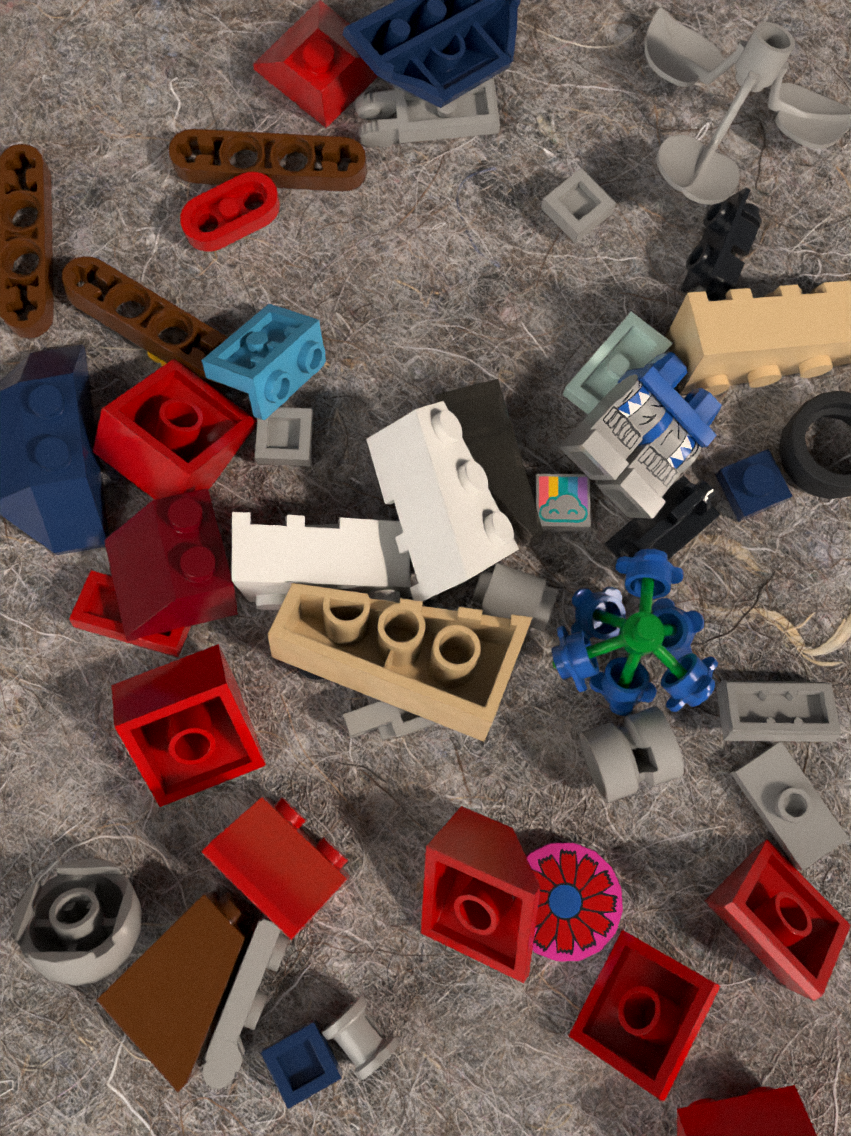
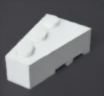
M444 401L415 409L366 439L384 502L390 505L395 503L403 533L395 537L399 553L410 554L418 584L410 588L413 600H427L472 578L519 550L514 540V531L509 519L498 509L488 489L487 476L483 468L472 458L462 438L461 425L456 416L447 409Z
M232 512V582L248 602H256V608L261 610H279L292 583L366 593L371 599L400 602V598H411L410 554L399 553L395 537L403 533L400 521L339 518L338 524L305 525V516L286 515L285 526L250 524V513Z

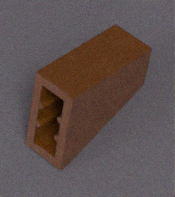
M215 890L203 894L96 1000L177 1093L200 1068L253 934L245 924L250 918L249 914L227 892L221 897Z

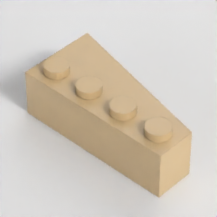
M851 281L824 282L815 287L810 294H803L798 284L783 285L760 298H753L750 288L730 289L725 294L726 299L721 301H708L706 291L689 292L666 335V338L673 343L669 352L675 353L687 366L688 373L677 384L680 395L688 394L692 389L703 388L714 396L725 392L732 385L749 383V386L752 388L763 387L777 382L781 379V376L800 373L801 378L816 377L827 373L834 366L851 363Z
M292 583L268 632V639L272 658L484 742L533 617L511 614L510 618L482 615L483 610L459 607L458 611L422 606V601L400 598V602L371 599L366 593Z

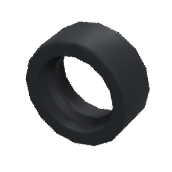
M842 390L820 393L805 402L782 430L779 445L782 466L793 483L810 495L827 499L851 496V473L837 474L829 472L817 464L807 450L805 435L809 426L822 417L839 419L851 426V393Z

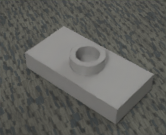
M721 681L716 687L724 741L834 742L841 736L831 682Z
M781 741L775 742L731 772L735 781L797 870H805L849 839Z

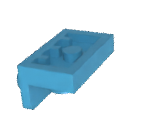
M267 304L201 360L206 378L248 393L253 416L266 420L325 365V348L319 319Z

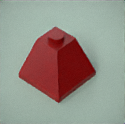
M318 0L253 63V67L264 79L327 128L378 76L342 35L344 28L350 25V23L321 0Z
M461 806L428 843L425 855L420 933L524 983L530 972L541 887L512 827Z

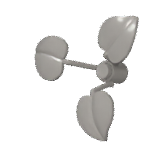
M662 6L652 18L645 35V55L649 65L659 76L681 87L692 86L698 79L702 83L709 85L735 64V79L741 86L707 147L693 137L675 135L665 139L657 151L656 163L660 173L675 190L682 191L687 198L697 203L712 205L725 201L735 191L740 178L739 168L732 159L715 151L750 91L759 92L764 87L771 85L768 108L778 112L775 119L777 127L787 137L803 146L813 149L828 148L834 145L851 128L850 107L804 87L791 83H782V79L789 69V65L785 62L795 47L793 36L782 26L771 22L758 24L749 41L741 40L736 50L723 60L720 50L713 43L694 30L675 21Z

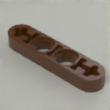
M187 129L177 133L171 140L168 148L169 157L177 175L185 182L194 184L220 185L240 174L259 172L268 176L274 182L276 188L345 192L360 187L367 175L364 148L356 140L347 137ZM192 150L201 151V154L196 156L194 163H187L186 158L191 157ZM217 150H219L221 165H215L214 160H218ZM240 150H250L257 154L256 162L248 168H237L230 163L232 156ZM297 152L307 157V164L298 171H288L280 165L283 157L289 153ZM317 155L323 156V161H321L322 171H317ZM341 158H349L351 161L347 171L338 170L337 166L340 165Z
M17 144L7 148L0 156V317L14 334L22 338L32 339L47 332L52 325L54 317L52 184L50 169L37 148L29 144ZM28 164L32 166V168L26 171V185L30 191L24 190V186L17 174L23 173L24 165ZM31 207L38 210L37 218L31 225L26 227L13 225L15 214L22 208ZM24 254H35L38 256L39 261L35 270L24 275L14 273L13 266L17 258ZM20 290L27 291V297L36 309L29 311L27 320L23 321L16 314L25 311V296Z
M82 256L74 258L66 264L62 271V281L68 301L72 305L162 361L168 363L175 358L214 389L228 387L206 378L201 361L228 338L227 336L100 259ZM94 279L97 280L98 288L90 284ZM80 281L86 283L82 287L78 285ZM127 301H135L145 307L142 313L134 317L121 316L115 310L120 304ZM169 327H178L187 333L186 338L176 344L163 342L158 335ZM199 342L201 350L197 349V345Z

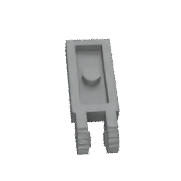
M494 78L489 79L442 108L395 87L394 90L363 94L358 96L359 98L356 99L355 103L357 116H360L361 119L378 120L377 122H366V124H362L359 127L358 136L360 144H363L364 147L368 146V148H375L377 146L390 147L398 140L399 143L499 133L500 120ZM396 112V117H397V118H395V119H387L388 117H390L392 114H394V113Z
M263 912L260 915L205 1054V1060L202 1063L203 1068L200 1072L203 1074L202 1080L206 1082L205 1086L209 1085L211 1087V1090L214 1088L218 1089V1091L221 1088L226 1089L229 1084L232 1085L233 1079H236V1072H239L246 1050L241 1036L242 1028L244 1026L252 1030L255 1029L267 998V994L257 991L266 968L277 972L289 942V938L286 935L280 934L281 930Z

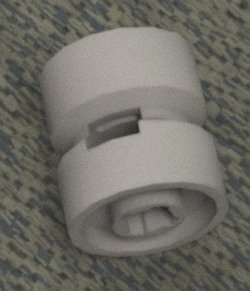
M657 706L625 716L623 727L618 728L613 723L608 722L580 732V744L589 773L601 798L607 804L637 793L639 782L644 781L649 786L654 787L682 777L684 774L683 760L675 735L663 712ZM636 748L638 753L633 754L632 750Z

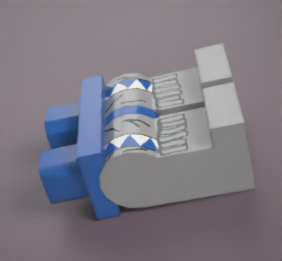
M672 352L658 354L642 368L627 370L618 380V384L607 393L559 445V448L591 480H599L596 483L599 489L627 517L653 519L666 503L662 498L678 476L696 460L702 447H707L717 436L709 426L722 405L709 391L703 388L692 389L684 399L674 388L688 373L687 366Z

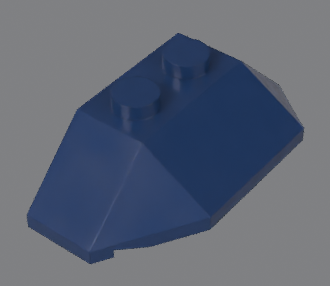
M396 0L346 26L342 35L378 77L405 93L442 108L510 67L514 57L517 12L520 0Z
M82 344L30 353L0 380V515L56 555L105 547L104 540L109 537L99 456L93 453L96 428L86 351Z

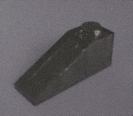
M495 379L436 394L435 403L444 401L447 409L458 419L462 428V438L474 461L483 468L488 479V489L500 512L509 519L514 533L527 547L538 545L543 529L499 380Z

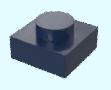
M769 449L723 467L715 475L738 522L785 503L792 497Z
M317 1019L310 1021L264 1047L260 1052L287 1109L342 1079L343 1072L326 1038L321 1033L322 1029Z

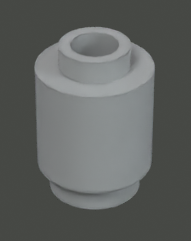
M496 563L493 573L486 570L482 571L472 601L482 604L480 609L483 610L482 615L510 618L511 614L533 617L527 632H529L531 627L544 632L558 590L546 586L547 580Z

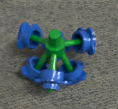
M643 549L636 552L632 558L620 557L617 559L616 571L626 574L625 589L630 594L640 598L639 611L628 619L622 604V594L615 587L607 586L603 591L592 592L588 588H580L574 593L572 604L576 610L575 622L571 626V635H568L563 625L557 627L560 645L552 647L551 651L553 667L557 669L563 680L572 677L580 693L587 690L584 679L590 677L589 685L591 689L601 693L609 703L610 710L620 716L629 715L633 707L641 702H652L656 696V687L653 683L649 682V673L639 662L641 656L652 652L668 668L662 676L661 686L671 695L666 703V707L671 712L679 711L686 703L690 707L700 705L712 694L715 688V681L712 679L713 671L718 666V661L712 656L701 661L696 654L692 653L690 646L695 634L704 628L703 616L695 610L686 612L676 607L672 599L662 598L669 594L671 584L680 583L684 575L681 568L673 566L668 561L665 552L657 549ZM652 599H658L652 606ZM596 637L604 641L592 645L589 639ZM622 647L629 653L628 657H619L611 660L604 672L599 671L597 656Z

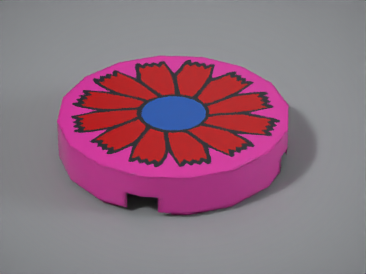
M572 842L548 843L529 852L526 857L541 887L532 950L557 962L581 961L601 951L616 934L623 913L622 889L612 867L594 850Z

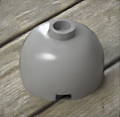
M87 858L67 862L55 868L58 876L50 879L42 887L37 880L27 889L15 909L12 930L26 961L49 981L78 986L103 979L114 973L129 958L141 931L142 913L140 902L130 880L111 861Z

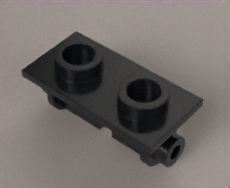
M749 188L742 189L723 202L713 204L704 218V225L706 226L699 245L691 252L686 262L688 272L680 289L682 292L685 293L693 288L702 286L706 289L709 300L721 301L726 299L725 294L730 289H735L745 263L730 252L732 250L741 257L748 255L762 223V219L759 216L760 209L753 204L746 203L750 193Z
M683 475L663 495L662 498L666 503L653 519L634 517L606 541L604 545L617 559L620 557L632 558L636 552L643 549H657L665 552L669 560L721 515L710 502L715 497V492L705 481L700 480L697 484H693Z

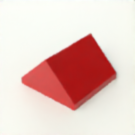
M766 839L749 854L704 902L787 989L815 1001L824 994L851 925Z
M622 930L568 1036L651 1095L665 1102L721 986Z

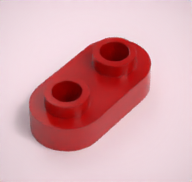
M246 172L192 198L185 204L180 214V224L187 241L198 250L212 252L222 249L269 225L275 220L280 209L276 185L265 174ZM252 202L262 203V206L255 210L247 208ZM206 225H217V228L213 231L202 232Z

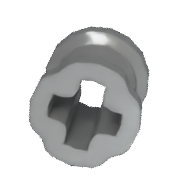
M362 995L343 1009L321 1032L327 1040L334 1038L355 1064L354 1074L359 1080H364L377 1070L400 1045L395 1036L387 1037L365 1010L367 1001Z

